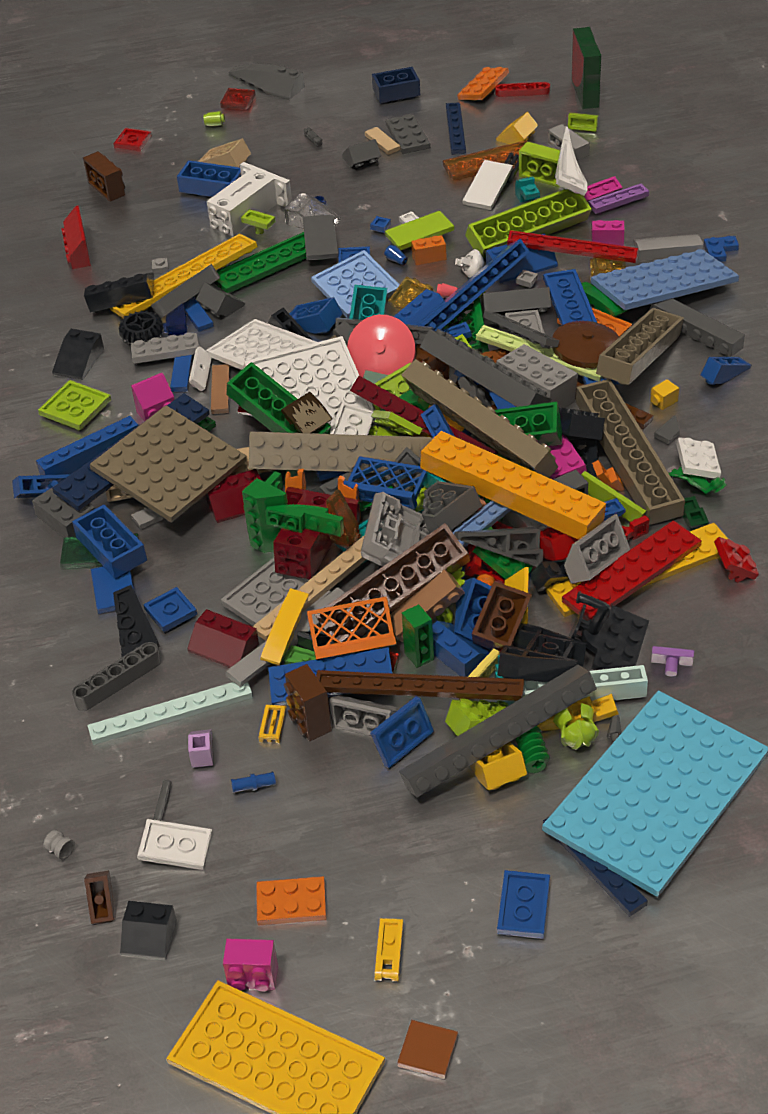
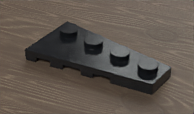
M129 585L113 592L122 652L121 657L147 642H153L159 648V642L132 586Z

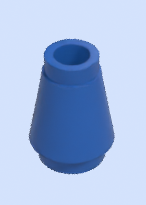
M389 245L384 252L386 259L402 266L408 261V257L395 245Z

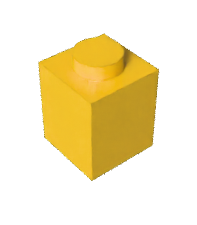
M668 379L651 388L650 402L661 410L678 402L679 387Z

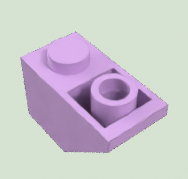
M212 729L189 733L188 752L192 767L213 765Z

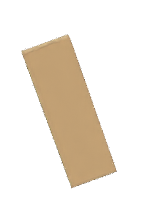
M378 127L365 131V136L369 140L376 139L378 147L387 155L400 151V145Z

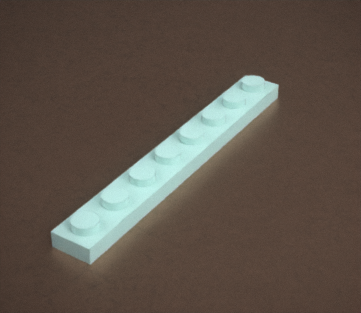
M231 682L87 726L92 743L96 745L253 697L248 682L241 687Z

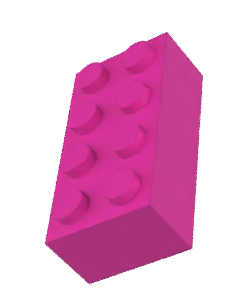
M562 434L561 445L548 446L551 449L550 453L556 458L555 462L558 466L549 477L553 480L574 470H577L580 474L584 471L587 472L586 464L566 435Z

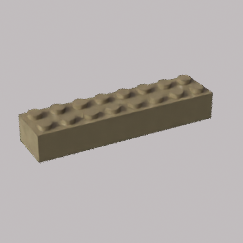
M656 308L650 309L599 355L596 374L604 379H612L622 385H629L680 336L684 317Z

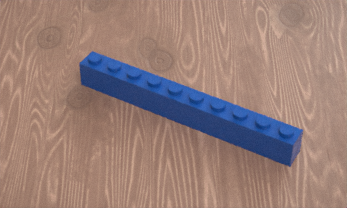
M519 239L508 245L417 325L434 327V331L437 329L441 330L530 252L523 241Z

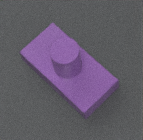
M652 647L651 662L666 664L665 675L677 676L678 665L693 666L694 650Z

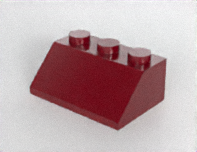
M256 469L226 477L206 494V500L216 523L245 515L242 491L256 478L261 480Z
M206 609L195 622L187 650L190 653L231 668L259 645L257 628Z

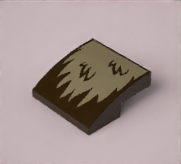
M310 391L281 409L289 424H293L298 433H312L333 419L322 403Z

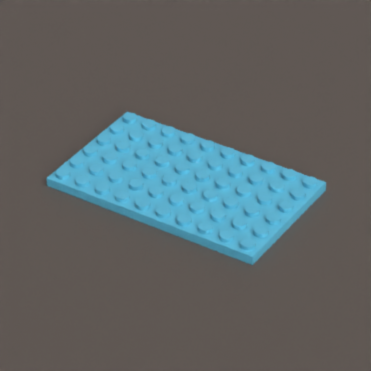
M658 690L542 825V831L578 852L585 854L592 860L605 865L611 871L658 897L767 757L768 746Z

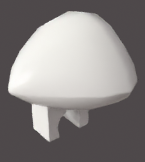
M474 249L466 257L456 258L455 265L461 267L463 273L471 278L484 267V260L481 253Z

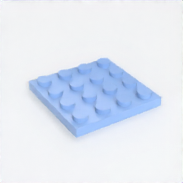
M365 250L311 277L312 283L327 298L334 297L346 318H350L354 285L387 288V298L401 291V285Z

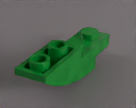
M276 505L266 508V525L300 533L304 529L339 537L344 533L343 517L329 514L328 508L311 505Z

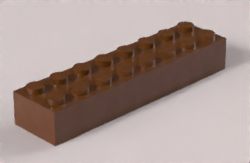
M444 523L324 608L387 596L391 614L444 569L452 574L470 562L469 554L446 523ZM383 601L374 603L370 610L381 616L384 611ZM366 604L364 606L369 608L371 604ZM355 606L350 614L361 620L367 610L361 606ZM350 607V608H345L344 610H346L347 612H349V610L351 609V607ZM339 609L334 611L331 618L341 624L347 614ZM329 611V612H323V613H325L326 615L329 616V614L331 613V611ZM368 612L362 622L372 628L378 618ZM320 613L314 614L322 626L327 618ZM348 616L342 626L352 632L359 622ZM328 620L323 629L332 636L339 626ZM360 624L354 634L361 638L370 630ZM340 628L334 638L340 642H345L350 633ZM352 636L350 640H355L357 638Z

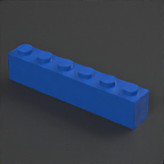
M128 416L36 460L39 474H72L139 425L131 416Z

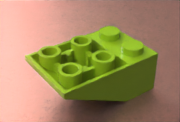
M464 698L452 700L445 722L459 736L509 705L501 700L497 702H489L483 699L471 701Z

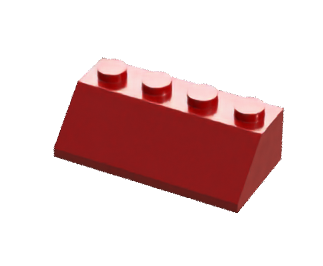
M75 206L63 221L64 228H61L68 264L71 263L72 269L91 266L79 206Z

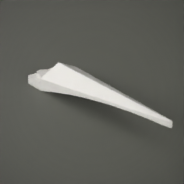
M566 127L555 174L556 184L564 189L572 190L576 194L585 196L587 181L577 163L569 129Z

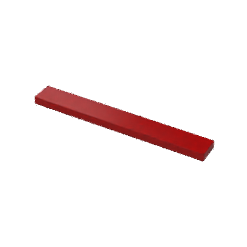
M510 230L507 245L521 239L525 246L531 249L636 263L638 248L513 230Z

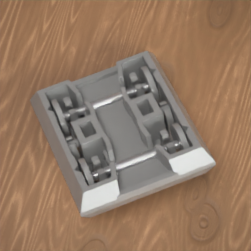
M384 492L376 493L373 498L363 539L361 556L382 567L430 534L422 514L400 504V500Z

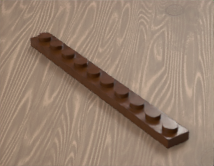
M317 670L316 675L327 692L509 701H518L523 698L524 679Z

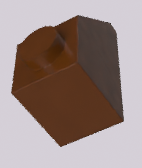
M109 870L87 874L84 882L91 924L114 920L113 891Z

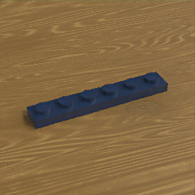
M556 839L629 917L647 906L648 900L629 880Z

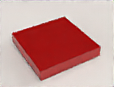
M125 128L113 143L114 148L141 151L152 134L150 131Z

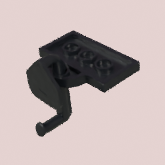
M579 591L576 603L584 604L577 615L569 637L587 643L586 647L595 653L591 669L602 670L636 666L649 620L613 605L610 607L606 602L582 594ZM585 604L597 609L593 618L589 621L582 619L586 609ZM578 630L581 631V636L576 634Z

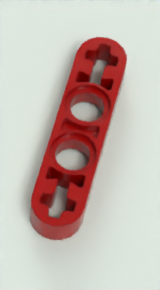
M547 82L498 84L495 87V95L498 97L547 95L550 93V84Z

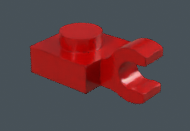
M644 515L631 521L629 527L622 526L626 539L629 540L631 538L635 540L649 533L650 519Z

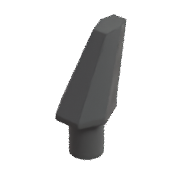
M619 715L611 718L607 737L611 738L612 742L622 733Z

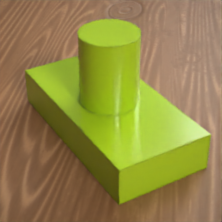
M568 114L569 129L597 131L598 115Z
M249 209L241 217V222L255 226L256 234H263L265 232L264 229L268 230L276 222L275 216Z

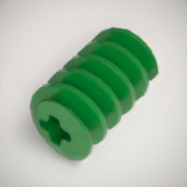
M535 726L516 738L518 749L523 755L526 771L529 773L543 771L550 760L541 729Z

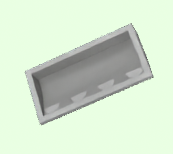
M698 234L633 240L634 247L638 248L637 257L639 261L666 259L669 256H678L683 253L694 252L698 249L703 250V242Z

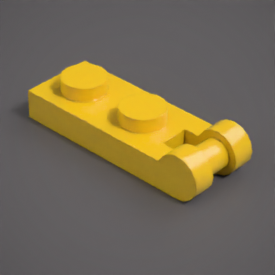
M380 918L375 964L376 981H382L385 978L399 982L403 919ZM383 964L392 965V969H383Z

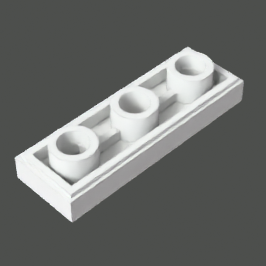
M199 346L195 351L189 383L192 387L202 392L206 388L212 358L208 352Z

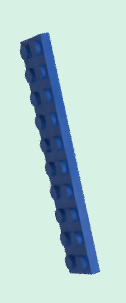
M576 269L543 274V280L546 287L550 289V298L561 326L573 321L597 322ZM581 376L584 385L598 382L588 377ZM610 379L614 385L620 384L618 381Z

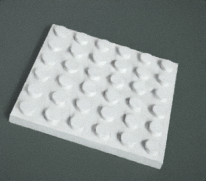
M343 336L244 361V367L250 362L254 363L297 399L310 391L333 418L328 422L331 425V429L342 402L374 411L371 402L350 391L359 373ZM375 418L371 426L377 425V423L374 422Z

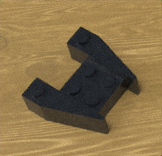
M521 623L514 638L513 647L505 645L500 652L497 676L508 679H524L525 681L550 682L576 665L584 666L587 643L539 626Z

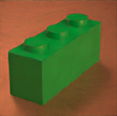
M418 604L402 612L404 653L416 668L434 660L432 619Z

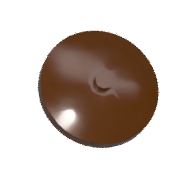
M573 321L560 326L554 332L553 338L559 340L558 347L552 346V349L562 361L572 366L592 369L597 368L599 355L615 342L619 336L611 328L597 322Z

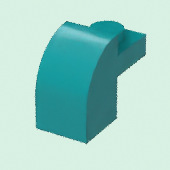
M534 177L516 180L515 195L520 203L540 198V191L535 185Z

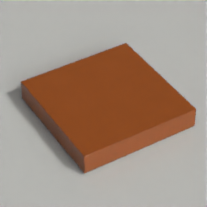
M411 1020L397 1066L445 1079L457 1042L458 1032Z

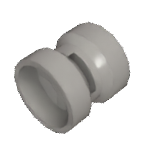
M53 830L46 836L43 846L46 850L54 852L55 856L63 860L72 853L75 842L69 837H64L60 831Z

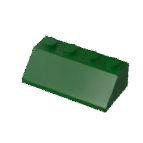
M558 402L495 410L498 416H505L511 425L514 426L516 424L524 431L523 433L534 436L539 444L542 445L544 443L547 446L562 444V426Z
M256 478L242 491L250 545L264 553L274 552L273 542L282 528L266 525V508L276 505H288L287 493Z

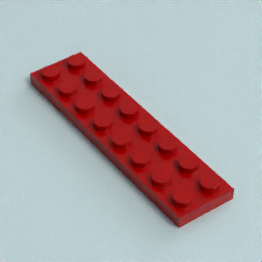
M673 520L620 556L591 580L582 582L563 595L562 602L578 614L584 604L576 603L577 594L580 591L582 594L606 602L610 607L612 605L616 606L699 548L702 540ZM585 604L586 609L583 619L589 621L593 618L597 609Z

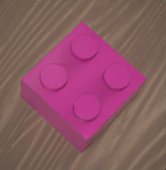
M226 939L223 967L227 985L240 991L244 989H256L258 991L275 990L278 961L274 940Z

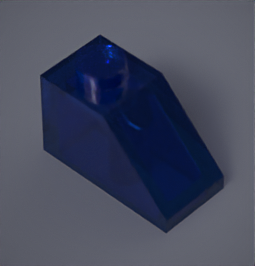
M181 304L165 316L166 323H163L164 333H168V336H179L188 333L184 304Z

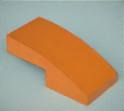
M599 460L592 463L597 477L603 483L618 491L625 490L621 478L613 467L606 470Z

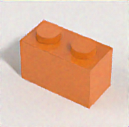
M442 235L411 241L412 257L415 265L447 260L446 243Z

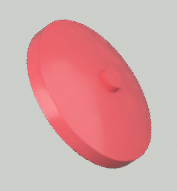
M374 315L362 320L353 329L347 344V348L361 377L364 376L365 370L390 375L408 363H412L416 354L415 339L410 329L401 320L389 315Z

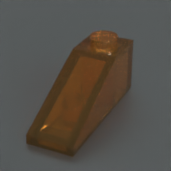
M337 489L326 500L329 514L343 517L344 533L341 537L330 535V540L348 549L360 539L359 524L343 494Z

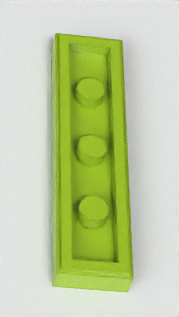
M586 471L581 474L588 482V494L603 502L617 498L626 509L625 513L621 516L631 522L645 515L646 510Z

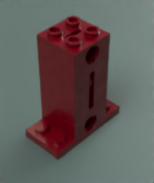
M293 487L286 489L288 505H311L328 508L329 514L343 517L344 532L346 533L360 525L359 500ZM282 528L273 542L275 573L310 580L316 573L336 536L309 529H304L300 533Z

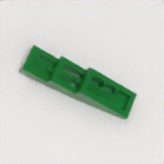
M588 282L581 283L589 303L593 304L595 309L612 316L627 311L622 309L593 284Z

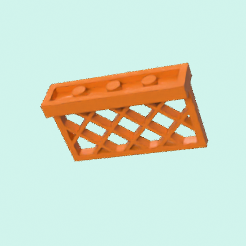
M387 596L307 611L315 660L396 644ZM383 601L384 611L381 616L370 610L374 603ZM366 604H371L369 608L364 606ZM355 606H361L367 610L361 620L350 614ZM350 607H351V609L349 610V612H347L346 610H344L345 608H350ZM340 609L347 614L341 624L331 618L335 610ZM329 611H331V613L329 614V616L326 615L325 613H323V612H329ZM368 612L378 618L372 628L362 622ZM320 613L327 618L321 627L313 623V614ZM348 616L359 622L352 632L342 626ZM328 620L339 626L332 636L323 630ZM380 620L387 624L389 633L381 635L374 630ZM360 624L370 630L366 638H360L354 634ZM314 627L318 629V632L316 633V635H315ZM340 628L350 633L345 642H340L334 638ZM320 632L330 637L326 645L317 646L316 637ZM372 632L376 634V636L369 637ZM352 636L357 638L355 640H350ZM332 640H334V641L337 642V643H334V644H330V642H331Z

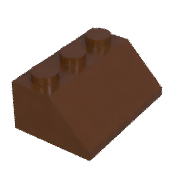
M494 581L473 629V643L491 650L503 649L505 645L511 646L532 594Z

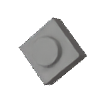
M167 258L151 260L154 274L169 272Z
M523 270L516 278V284L531 288L538 280V274Z

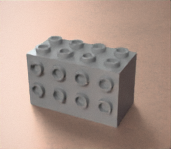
M525 344L497 360L496 363L506 367L508 371L521 376V379L527 380L534 384L536 388L546 391L548 393L546 396L552 399L551 402H558V407L566 408L575 402L578 373Z

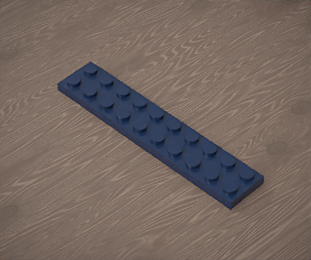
M185 393L167 405L195 424H198L210 415L208 408ZM120 440L52 488L53 493L77 511H80L110 489L114 484L92 471L90 463Z

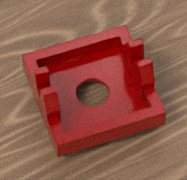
M721 537L714 541L718 555L721 557L725 568L730 570L729 580L735 579V582L738 583L746 577L755 580L759 576L756 563L752 560L750 550L745 545H739L730 539Z

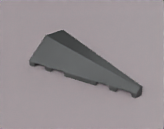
M525 527L454 532V535L460 541L536 567L543 562V549L539 548L540 529Z

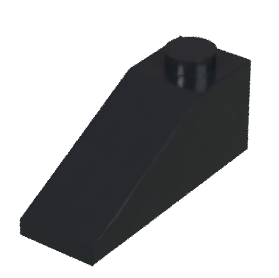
M284 307L271 315L268 324L312 340Z

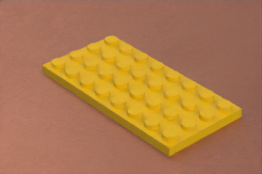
M217 980L166 1058L168 1064L271 1114H356L385 1064V1057Z

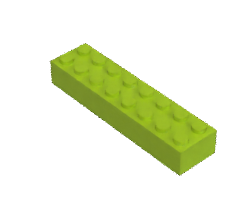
M564 189L468 225L465 236L472 248L478 250L483 259H485L486 250L507 245L510 230L549 235L586 221L592 208L583 195L576 194L569 189Z

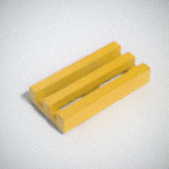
M265 706L258 736L259 742H263L265 739L267 742L275 740L276 743H280L287 711L286 706ZM270 710H273L269 732L265 734ZM278 711H280L276 734H273Z

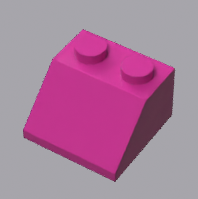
M592 221V242L624 246V221Z
M162 372L131 385L136 412L144 421L175 400Z

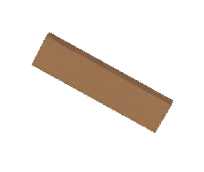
M228 364L212 365L211 414L229 413V396L226 395L227 383L230 381V367Z

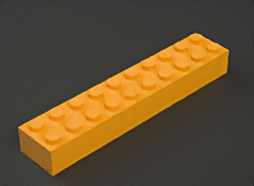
M440 431L421 450V469L454 484L474 486L477 494L578 540L604 521L605 502L443 431Z

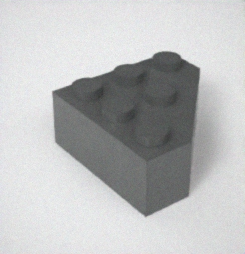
M437 481L424 491L425 499H423L424 511H422V517L429 533H432L444 523L452 530L460 526L466 518L474 515L482 507V504L474 486Z

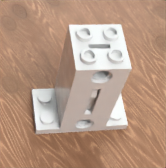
M246 162L241 163V177L207 201L210 227L234 237L249 226V224L241 222V217L249 209L266 213L277 204L287 209L291 208L293 205L290 180Z

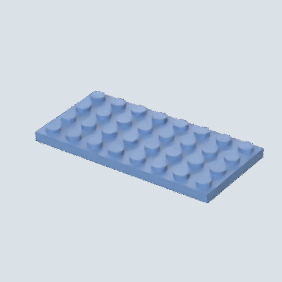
M702 249L678 256H669L662 260L657 259L649 263H641L637 266H628L621 270L599 273L591 277V283L624 310L739 282L738 274Z

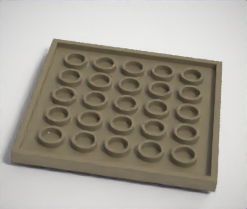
M166 405L91 462L90 469L172 523L246 462L247 455Z

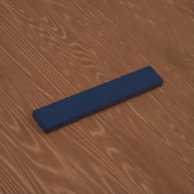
M446 103L451 155L466 154L460 103Z

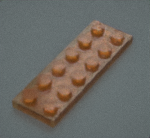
M520 141L443 160V166L453 181L474 177L484 160L504 163L510 152L513 155L517 154L519 156V150L527 141Z

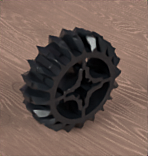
M142 310L140 312L135 311V313H129V316H124V319L120 320L119 335L123 342L128 345L137 340L148 342L152 338L162 337L163 322L159 315L154 312L149 313L148 310L145 312Z

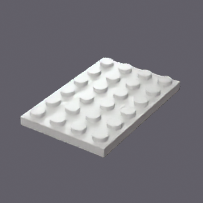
M254 319L207 349L206 352L209 353L211 358L242 370L245 368L244 361L317 342Z

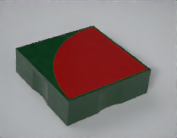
M590 27L573 28L572 82L582 109L599 108L601 53Z

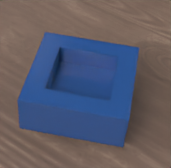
M376 216L370 224V230L385 233V230L391 225V219Z

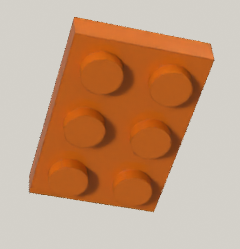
M324 876L257 882L258 926L326 920Z

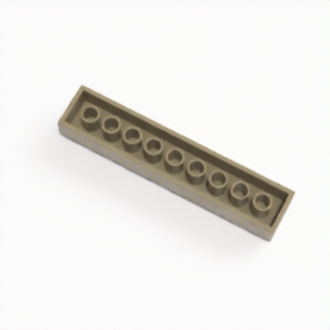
M415 359L402 373L401 376L414 394L431 406L434 404L438 405L444 415L511 462L548 478L558 468L555 462L556 458L550 453L551 449L546 444H539L534 436L523 433L524 431L518 425H511L505 416H498L493 408L490 406L485 407L480 399L470 397V394L464 388H457V385L451 379H444V376L439 371L431 370V367L426 362L422 361L421 363Z
M605 379L577 387L576 404L579 409L599 413L598 417L605 418L602 440L598 441L635 504L646 510L645 515L650 519L649 525L683 516L684 497L612 381Z
M250 432L249 469H304L352 472L359 456L394 462L403 450L408 447L421 458V450L433 437ZM362 463L360 469L364 470L370 467V464ZM382 466L376 470L378 473H381L388 468Z

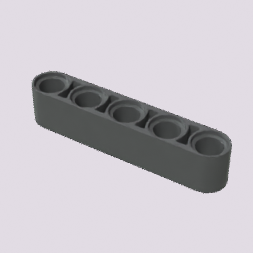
M210 264L153 303L151 307L160 318H163L199 293L204 282L212 284L220 278V275L213 265Z
M153 642L144 643L76 685L72 690V695L77 709L81 711L91 709L159 666L161 659L158 646Z

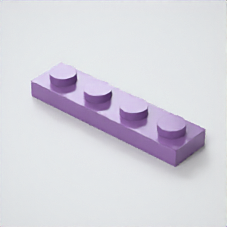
M640 183L590 200L588 204L592 211L597 214L648 197L649 190Z

